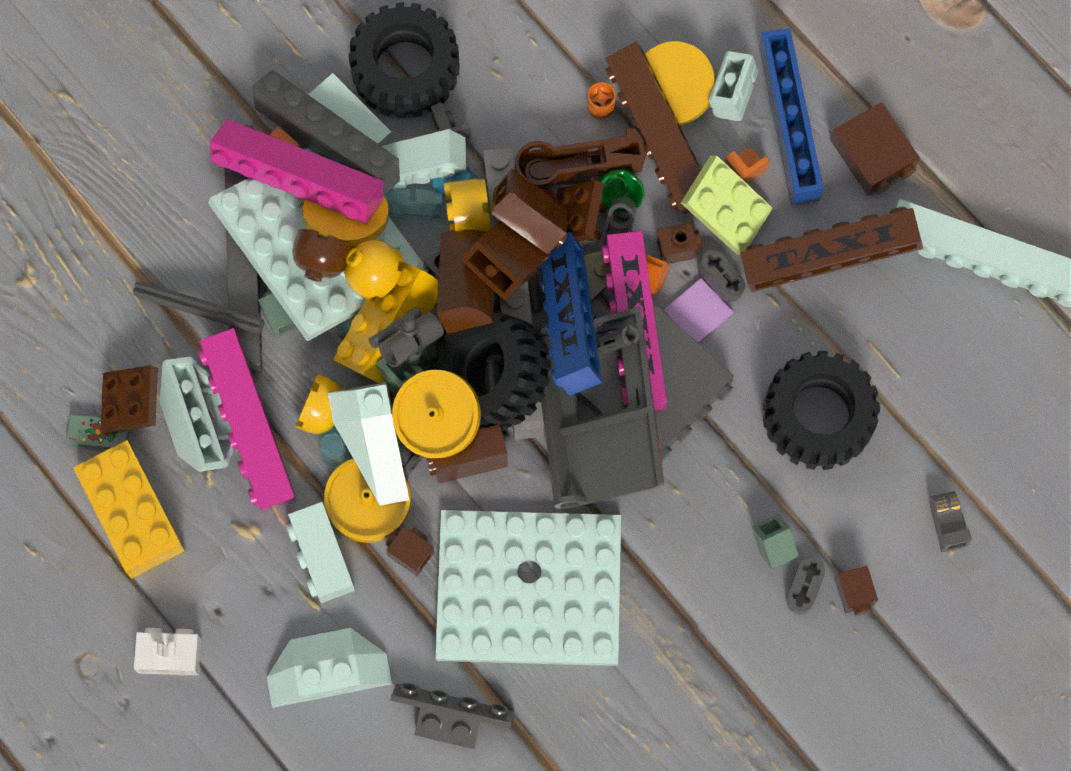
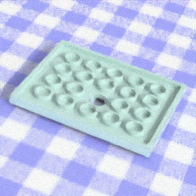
M309 147L306 148V149H304V150H307V151L312 152V153H314V154H317L315 151H313V150H312L311 148H309ZM251 177L210 197L208 204L306 341L358 314L365 298L355 293L349 287L344 271L337 277L330 279L322 278L321 282H315L305 278V271L299 269L293 260L292 248L298 229H306L303 222V198H298L293 194L273 188ZM388 216V223L384 232L375 240H381L401 252L403 262L428 273V269L425 270L423 268V262Z
M441 510L436 661L618 666L621 515ZM533 561L540 566L541 576L536 582L525 583L518 577L517 571L523 562Z

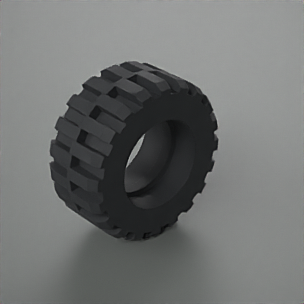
M404 2L395 3L396 7L390 9L388 5L379 8L380 13L377 15L373 12L365 17L366 24L360 23L355 29L356 37L351 38L349 63L353 83L356 84L357 92L361 98L366 97L367 104L373 109L379 106L382 114L389 116L391 112H395L397 118H406V114L413 113L414 117L422 116V111L425 109L431 112V106L436 105L438 101L444 103L449 98V90L455 89L460 69L456 36L453 29L448 28V22L443 17L437 19L436 11L427 8L425 11L421 10V4L412 3L411 7H404ZM401 42L421 45L432 57L430 65L423 73L409 79H396L386 75L379 69L378 59L388 47Z
M493 311V323L445 335L444 339L446 341L443 346H439L437 354L440 355L438 362H435L434 370L455 373L471 385L480 403L481 419L479 426L490 427L500 424L501 429L510 428L512 424L518 425L525 420V415L531 416L537 409L535 405L537 402H542L546 395L543 393L545 386H549L550 383L548 370H551V360L547 359L546 356L549 354L547 343L542 342L543 336L538 330L533 328L532 324L520 318ZM501 346L504 354L503 374L495 388L485 394L481 383L482 367L487 356L496 347Z
M818 351L816 356H812L810 352L801 354L800 359L792 358L786 362L785 367L778 370L774 375L772 383H770L763 405L764 427L768 428L767 436L770 442H776L778 445L776 450L782 456L785 453L791 456L790 462L796 465L800 461L807 464V469L815 470L816 466H822L823 470L833 469L835 464L843 466L849 463L852 457L856 458L863 451L879 421L877 418L880 413V402L876 400L878 396L877 388L874 385H870L871 376L867 371L861 373L858 370L860 364L853 359L850 364L843 361L845 355L836 353L834 357H829L827 351ZM811 387H824L834 391L844 400L848 408L849 416L846 425L839 432L827 435L807 430L798 422L793 412L796 396L801 391Z

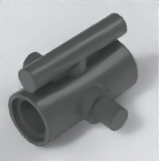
M415 307L370 337L369 343L373 348L379 347L382 357L392 367H397L406 360L411 365H417L420 363L422 349L442 337L444 330L434 314L426 312L422 315L421 311Z

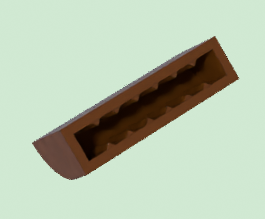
M454 229L441 233L437 314L447 334L493 323L494 290L461 261L472 245L486 233L484 231L475 229L456 231Z

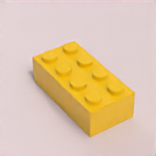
M399 261L398 270L401 271L400 278L385 297L379 298L376 296L372 298L374 301L365 299L333 358L335 362L375 383L385 382L376 366L383 357L379 347L373 348L370 345L369 338L415 307L421 311L422 315L434 308L438 298V279L422 269Z
M128 440L73 467L125 572L131 579L185 552Z

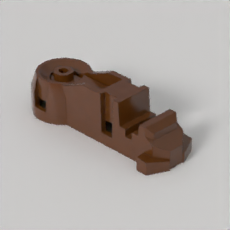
M635 128L626 129V136L555 147L543 141H534L526 144L519 150L515 158V171L539 189L541 187L550 189L554 185H572L591 181V178L603 177L604 174L614 169H627L633 173L642 172L646 158L644 140ZM532 148H541V150H532L529 152V150ZM591 148H598L595 151H588Z

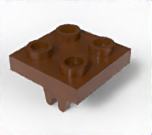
M597 180L557 189L555 198L561 205L567 208V233L571 232L578 242L585 240L593 241V238L600 240L601 233L595 230L598 212L605 213L607 207L600 203L604 184Z
M148 365L103 373L101 431L111 433L156 426L157 367Z

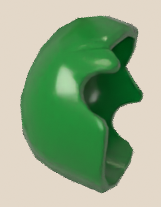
M614 169L604 174L600 179V182L604 184L601 203L608 209H610L613 201L619 197L632 199L637 208L642 204L645 191L642 182L635 173L627 169ZM621 207L615 209V212H616V211H626V212H628L625 208H621Z

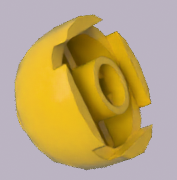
M366 240L360 243L346 257L347 264L344 276L349 287L369 301H374L372 298L376 296L379 298L385 297L400 278L401 271L398 270L399 261L403 263L402 254L399 250L381 240Z
M317 373L295 428L312 434H324L331 431L334 423L328 393L343 390L337 382Z

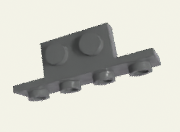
M411 683L396 684L390 699L391 701L420 707L415 730L416 736L474 749L476 746L481 722L510 728L515 711L509 710L501 704L487 705L479 703L478 700L471 697L457 698L449 696L448 693L441 690L427 691L419 689L418 686Z

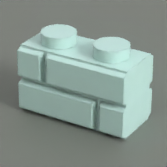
M731 51L725 53L708 100L714 116L722 119L742 121L754 87L753 83L756 81L759 73L755 60L750 54Z

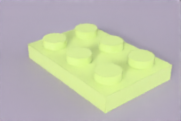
M710 156L681 202L685 208L737 255H741L740 252L746 251V248L750 246L773 209L718 156Z

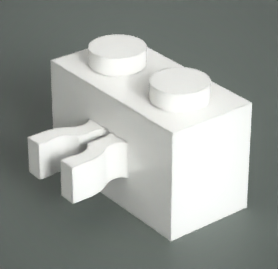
M145 628V633L136 632L134 670L138 674L199 675L202 639L198 634H194V630L176 629L174 634L163 633L164 630L160 628Z

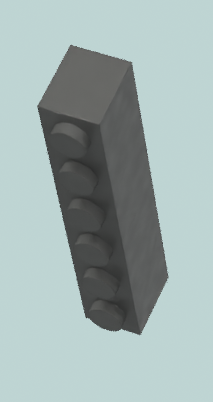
M271 70L252 85L255 109L320 156L382 180L383 195L400 182L399 158L274 70Z

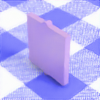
M702 278L663 310L698 343L703 341L734 314Z

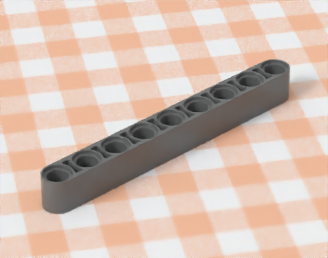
M244 125L254 129L253 125ZM224 167L225 190L249 178ZM226 229L228 307L261 318V308L258 302L260 299V275ZM229 326V329L234 328L237 331L251 373H261L263 370L262 332L255 334Z

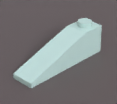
M387 382L328 393L333 423L378 504L385 505L409 500L398 437L393 425L392 405Z

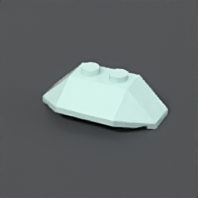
M191 356L165 360L162 364L159 402L178 457L199 472L226 468L234 452L228 438V433L232 432L229 421L223 422L219 413L218 405L222 404L219 393L213 394L208 382V377L211 375L198 366Z
M352 628L291 639L267 676L272 708L392 684L387 653Z

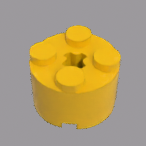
M477 178L444 183L446 200H452V203H446L448 221L454 220L453 224H449L450 231L454 229L456 231L475 229L487 232L490 230L491 222L485 179Z

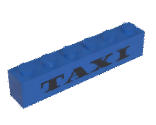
M791 29L762 32L759 49L791 205L820 201L824 187Z
M568 232L564 243L559 248L554 247L550 252L549 258L540 267L543 274V279L540 283L546 301L543 302V307L549 322L546 324V330L551 339L549 354L554 362L552 377L558 387L562 386L568 395L571 396L602 383L584 249L572 233Z

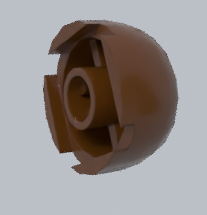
M298 229L293 242L292 255L297 267L305 271L304 277L315 282H321L322 278L330 279L339 276L345 270L347 264L346 257L353 247L347 242L328 235L327 238L317 236L319 231Z

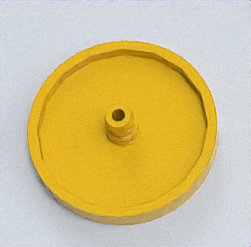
M665 42L650 49L645 55L679 124L684 125L699 118L710 106L708 100L716 81L715 71L709 59L698 48L685 42Z
M383 195V202L368 223L365 224L304 199L303 222L306 229L319 231L317 236L327 238L328 235H331L355 248L366 240L377 239L384 232L388 223V203Z
M427 370L408 379L399 389L393 404L392 419L396 434L410 451L426 458H446L461 452L472 442L479 429L481 409L474 389L465 379L449 371Z
M349 459L337 467L327 481L324 491V506L327 516L334 528L351 540L363 543L384 540L390 537L394 531H398L408 517L411 507V492L408 481L406 479L409 500L379 505L354 459Z

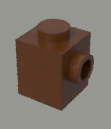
M692 222L657 229L656 241L662 261L672 264L697 258L698 248L702 247L699 231L693 230Z
M403 527L400 532L394 531L386 542L388 557L415 576L419 575L435 552L434 547L426 542L428 537L414 527L411 531L406 527Z
M868 566L838 573L835 582L845 614L854 611L855 616L872 611L871 606L877 603L878 598Z

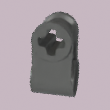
M619 197L613 201L603 227L598 250H601V246L606 245L607 235L633 232L637 207L632 199ZM619 207L625 208L630 216L628 218H620L616 215L615 209Z

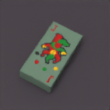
M70 414L66 444L68 446L110 449L128 440L129 430L106 433L100 430L101 417Z

